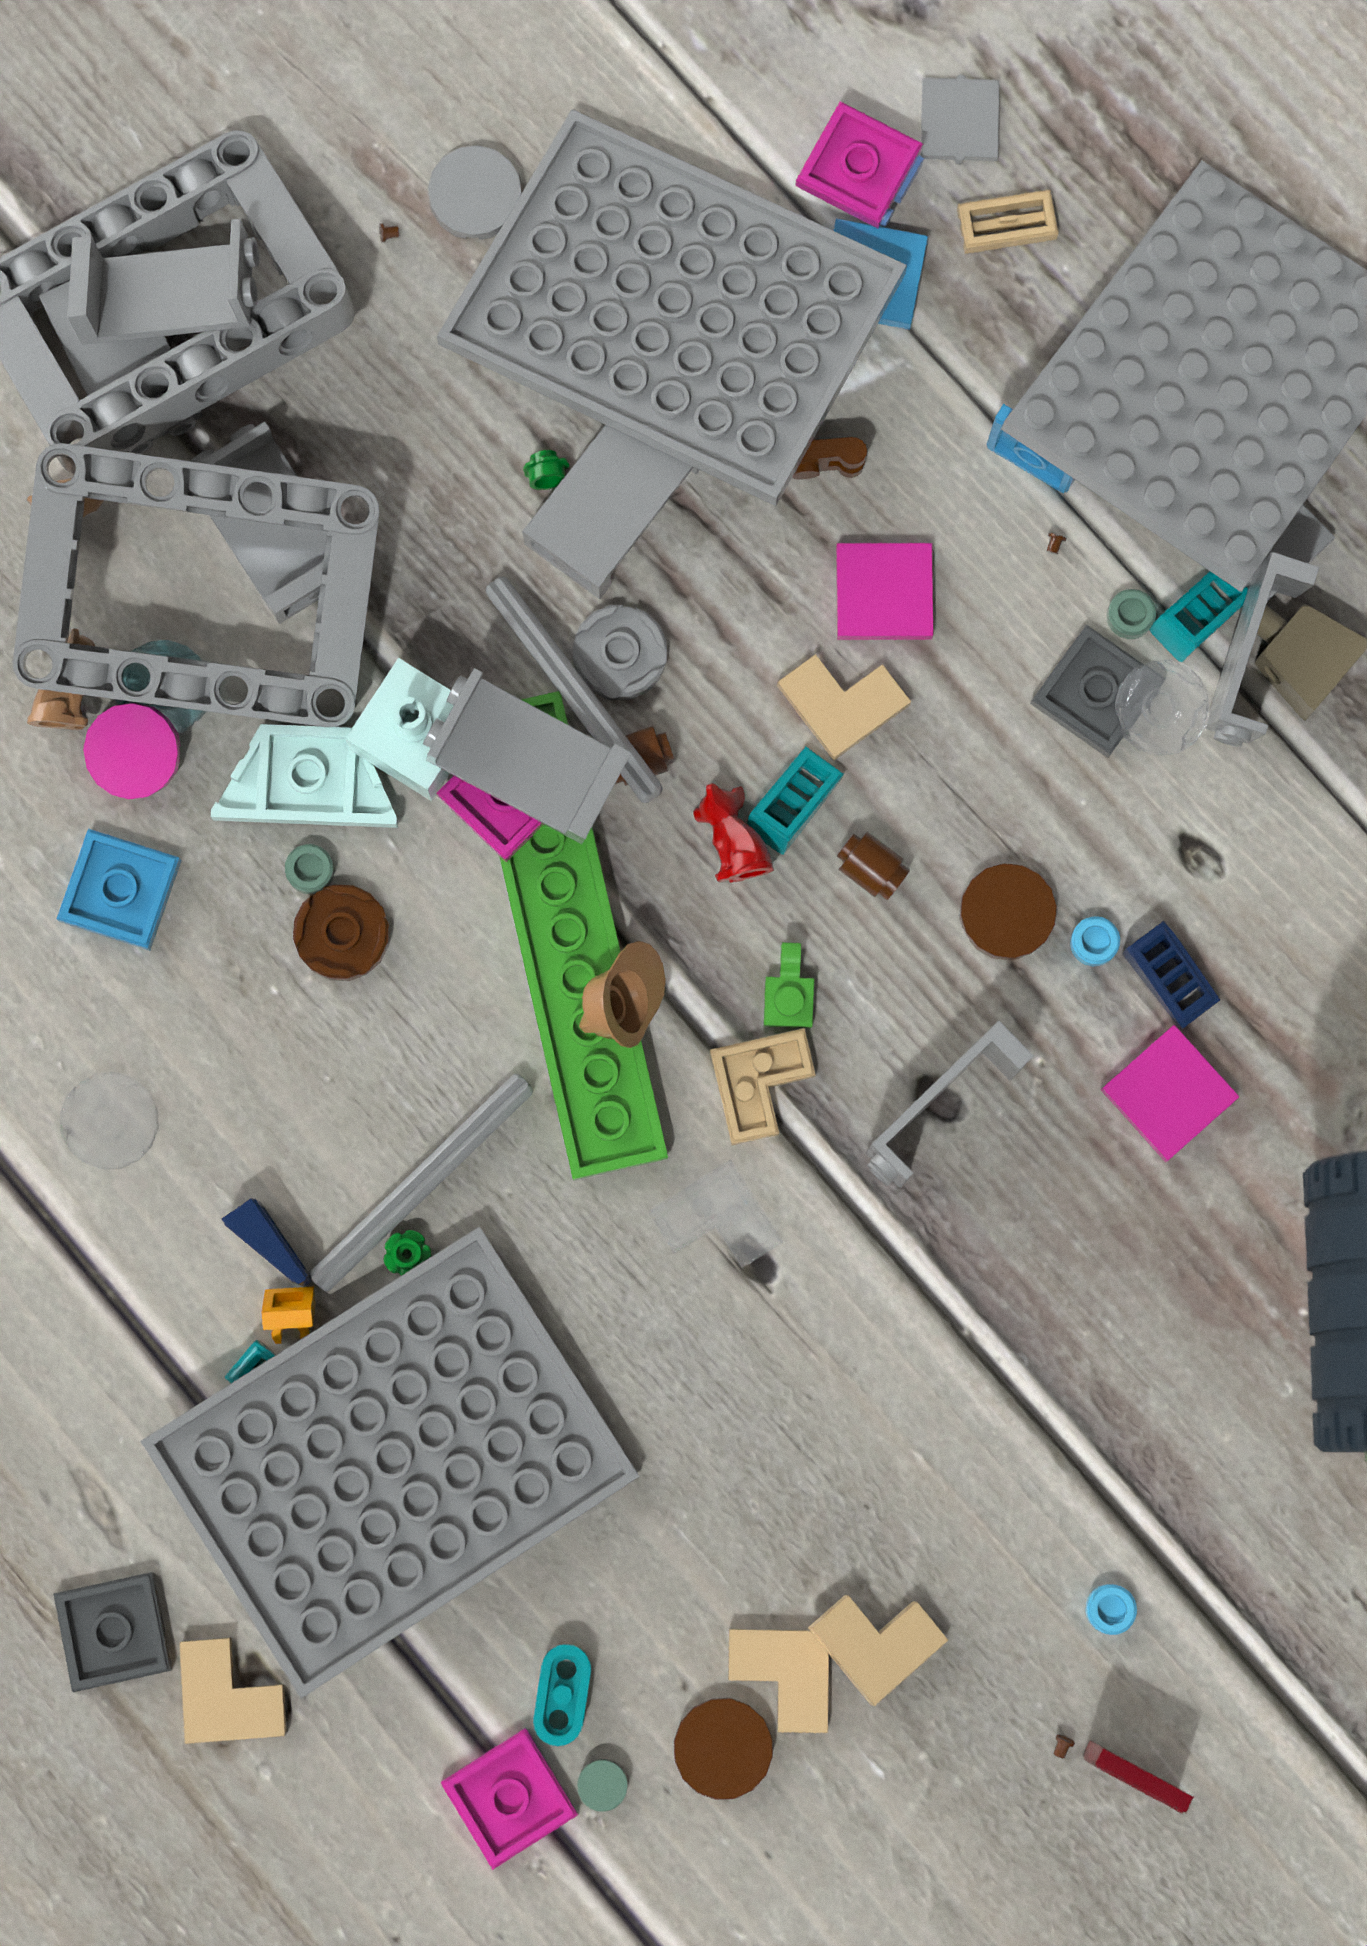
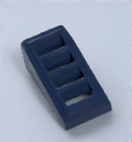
M1162 921L1122 953L1181 1030L1220 1001V998L1165 921ZM1161 943L1166 950L1148 962L1144 954ZM1173 958L1178 966L1162 978H1159L1155 970ZM1185 973L1190 981L1171 995L1166 987ZM1197 989L1202 997L1182 1011L1177 1003Z
M250 1198L221 1219L227 1228L293 1283L305 1287L312 1282L309 1272L260 1201Z

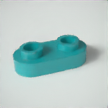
M560 1644L553 1647L545 1655L541 1665L533 1725L539 1738L552 1746H564L573 1742L579 1736L584 1723L591 1676V1663L587 1654L576 1645ZM565 1659L571 1660L576 1666L575 1675L568 1679L562 1678L557 1672L558 1663ZM562 1710L568 1715L569 1721L564 1728L557 1729L550 1724L549 1716L553 1711Z

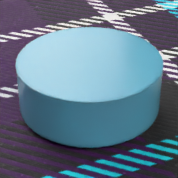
M1098 916L1082 920L1075 927L1070 937V947L1075 958L1082 964L1092 967L1108 963L1116 955L1120 946V935L1115 925L1111 921Z
M1105 1584L1095 1588L1090 1593L1086 1601L1085 1613L1089 1623L1097 1631L1108 1635H1117L1125 1632L1132 1626L1136 1619L1137 1606L1134 1597L1127 1589L1119 1585Z

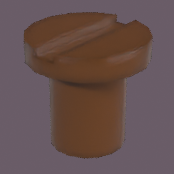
M383 223L379 224L381 242H386L388 238H399L398 226L385 227Z
M1048 533V537L1051 539L1046 551L1058 554L1061 543L1066 542L1067 538L1060 535L1057 536L1054 533Z
M1057 1734L1055 1739L1058 1743L1053 1754L1065 1759L1069 1747H1074L1075 1741L1067 1736Z

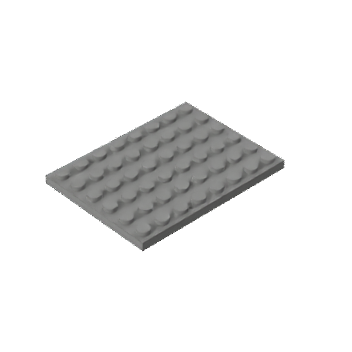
M572 109L438 333L437 339L438 345L777 506L904 278L907 265Z
M1201 161L1005 419L1001 430L1242 592L1367 415V270L1204 161Z
M480 1226L140 1441L301 1699L640 1477Z

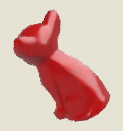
M714 783L708 784L706 786L707 794L701 799L700 806L693 810V815L697 822L707 823L712 826V843L721 861L720 871L715 875L717 882L727 880L730 883L741 882L773 872L774 867L771 855L765 842L751 826L738 817V812L743 807L745 801L743 787L739 786L728 791L720 789Z

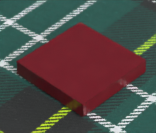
M1091 1740L1083 1754L1084 1760L1094 1767L1181 1814L1183 1812L1187 1813L1194 1799L1192 1795Z

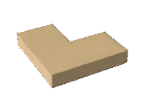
M816 654L777 682V687L833 761L911 704L910 699L883 664L845 692Z
M805 1028L710 1050L731 1146L779 1135L769 1088L816 1076Z
M844 1595L808 1627L872 1706L877 1705L948 1641L916 1601L911 1602L878 1632L850 1596Z
M729 1629L728 1680L778 1681L777 1732L828 1733L829 1653L810 1630Z
M232 1638L179 1642L185 1744L287 1735L284 1684L234 1688Z

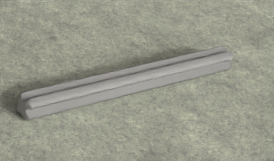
M501 576L494 582H491L486 587L488 597L592 737L609 748H612L615 743L631 752L620 774L642 803H648L658 797L663 791L660 781L506 577Z
M512 1075L310 1271L309 1275L314 1283L325 1292L330 1291L532 1095L533 1089L531 1085L521 1075Z

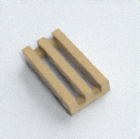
M1050 190L961 203L957 206L965 254L1057 240L1058 237ZM1043 206L1042 212L1010 215L971 223L970 217ZM1046 223V226L974 237V234Z

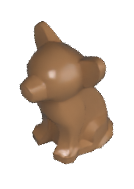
M79 629L71 630L68 643L96 646L93 640L84 635H79ZM38 689L31 714L27 718V723L36 727L83 730L88 725V719L81 712V702L84 695Z

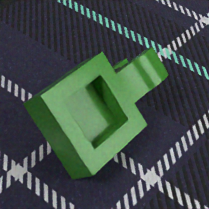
M782 942L780 977H765L764 1027L812 1028L814 979L800 978L801 943Z

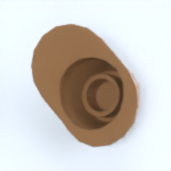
M641 941L627 944L608 971L592 978L586 984L582 996L584 1014L579 1024L583 1032L595 1033L600 1037L614 1039L620 1046L632 1048L640 1043L648 1025L660 1007L665 991L664 966L658 952L650 944Z

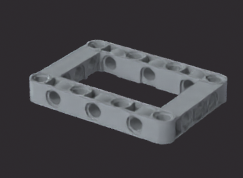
M231 131L217 137L0 257V361L50 446L62 443L70 444L72 441L82 438L73 445L127 452L343 332L350 326L355 315V309L343 277L256 139L250 133L244 131ZM228 204L231 206L237 205V207L241 205L258 241L263 240L276 270L280 275L284 274L289 284L259 300L257 306L251 307L250 327L202 332L79 400L31 319L35 316L33 312L43 307L38 295L70 281L73 237L92 236L102 258L137 255L146 249L151 252L199 225V220ZM333 299L330 303L321 304L326 300ZM250 345V346H249L247 349H245V350L237 351L238 349H240V348L243 347V346ZM166 392L161 397L153 398L158 393ZM66 455L58 456L57 459L66 471L75 474L76 465L73 459Z
M53 444L41 452L36 463L13 654V671L18 680L24 685L35 689L313 726L338 727L347 722L352 716L355 707L379 520V503L369 489L359 485L79 445ZM66 455L71 457L76 465L75 475L68 482H55L49 474L50 463L54 458ZM157 469L167 470L174 477L175 484L173 490L164 497L154 496L147 489L148 476ZM254 483L266 485L272 493L271 504L266 509L259 511L250 509L244 502V492L248 486ZM359 497L366 502L369 513L364 522L351 524L343 519L341 505L345 499ZM85 498L327 532L309 675L68 643ZM38 649L48 653L52 659L51 672L43 678L32 676L26 668L27 656L32 651ZM140 663L148 668L151 680L144 690L134 691L126 686L123 680V673L129 664ZM238 676L246 682L248 694L242 702L231 704L222 698L220 685L225 678ZM326 689L337 690L344 698L343 709L335 716L328 717L322 715L316 707L318 695Z

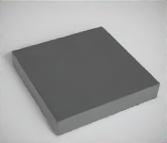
M1086 625L1030 704L1109 758L1163 683L1164 678Z
M154 1572L53 1594L72 1693L172 1671Z

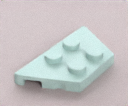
M260 724L249 743L250 748L247 754L238 762L230 776L231 781L219 802H215L211 809L213 821L398 828L397 816L374 765L350 750L345 738L352 728Z

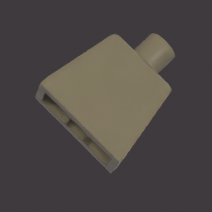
M1266 604L1257 635L1269 645L1256 660L1255 664L1299 717L1306 721L1366 651L1367 639L1309 605L1303 604L1291 620L1287 622Z

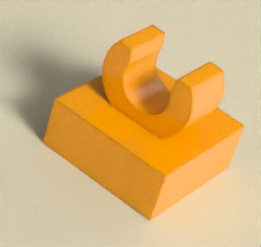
M314 1286L265 1289L261 1311L263 1330H272L271 1336L275 1344L282 1343L283 1329L297 1328L300 1331V1340L310 1334L316 1306Z

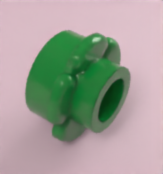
M538 451L530 456V461L523 466V472L525 477L529 479V485L532 489L557 488L566 476L565 469L569 468V462L566 458L559 459L556 451Z
M406 1230L403 1234L394 1233L387 1239L384 1246L386 1254L383 1257L386 1268L391 1273H399L401 1276L432 1257L431 1248L425 1244L424 1236L414 1230ZM406 1249L412 1252L411 1257L408 1259L402 1255Z

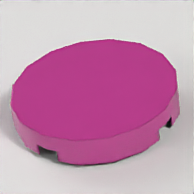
M128 703L113 706L96 717L87 730L83 752L86 768L95 783L113 796L130 800L149 797L169 784L178 771L180 763L179 747L181 745L179 734L167 716L152 706Z

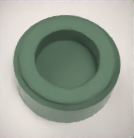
M1128 589L1121 591L1112 599L1107 609V623L1113 633L1121 638L1129 640L1140 638L1150 630L1155 621V604L1146 593L1140 590Z
M305 844L295 848L288 855L285 862V874L295 890L303 894H315L328 887L332 882L334 864L329 854L323 848L313 844Z
M598 1759L587 1764L581 1771L577 1783L578 1794L582 1802L590 1809L599 1812L610 1811L619 1806L626 1796L628 1787L624 1770L617 1763L608 1759Z

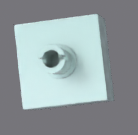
M398 658L345 738L350 750L432 801L450 773L426 761L430 748L423 745V742L436 718L445 722L454 705L446 701L451 690Z

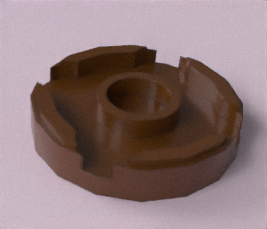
M1003 863L984 869L970 881L961 898L959 918L966 936L976 950L993 959L1013 961L1032 954L1045 944L1055 926L1057 906L1051 888L1038 873L1023 865Z
M334 884L323 888V890L316 892L313 896L311 895L302 903L294 919L293 940L299 957L313 973L328 980L351 981L367 975L381 963L389 947L390 925L383 907L369 892L354 885Z
M733 1698L710 1699L694 1706L680 1721L674 1738V1760L682 1779L697 1793L715 1800L736 1799L753 1791L765 1778L773 1758L772 1736L763 1717L749 1704Z

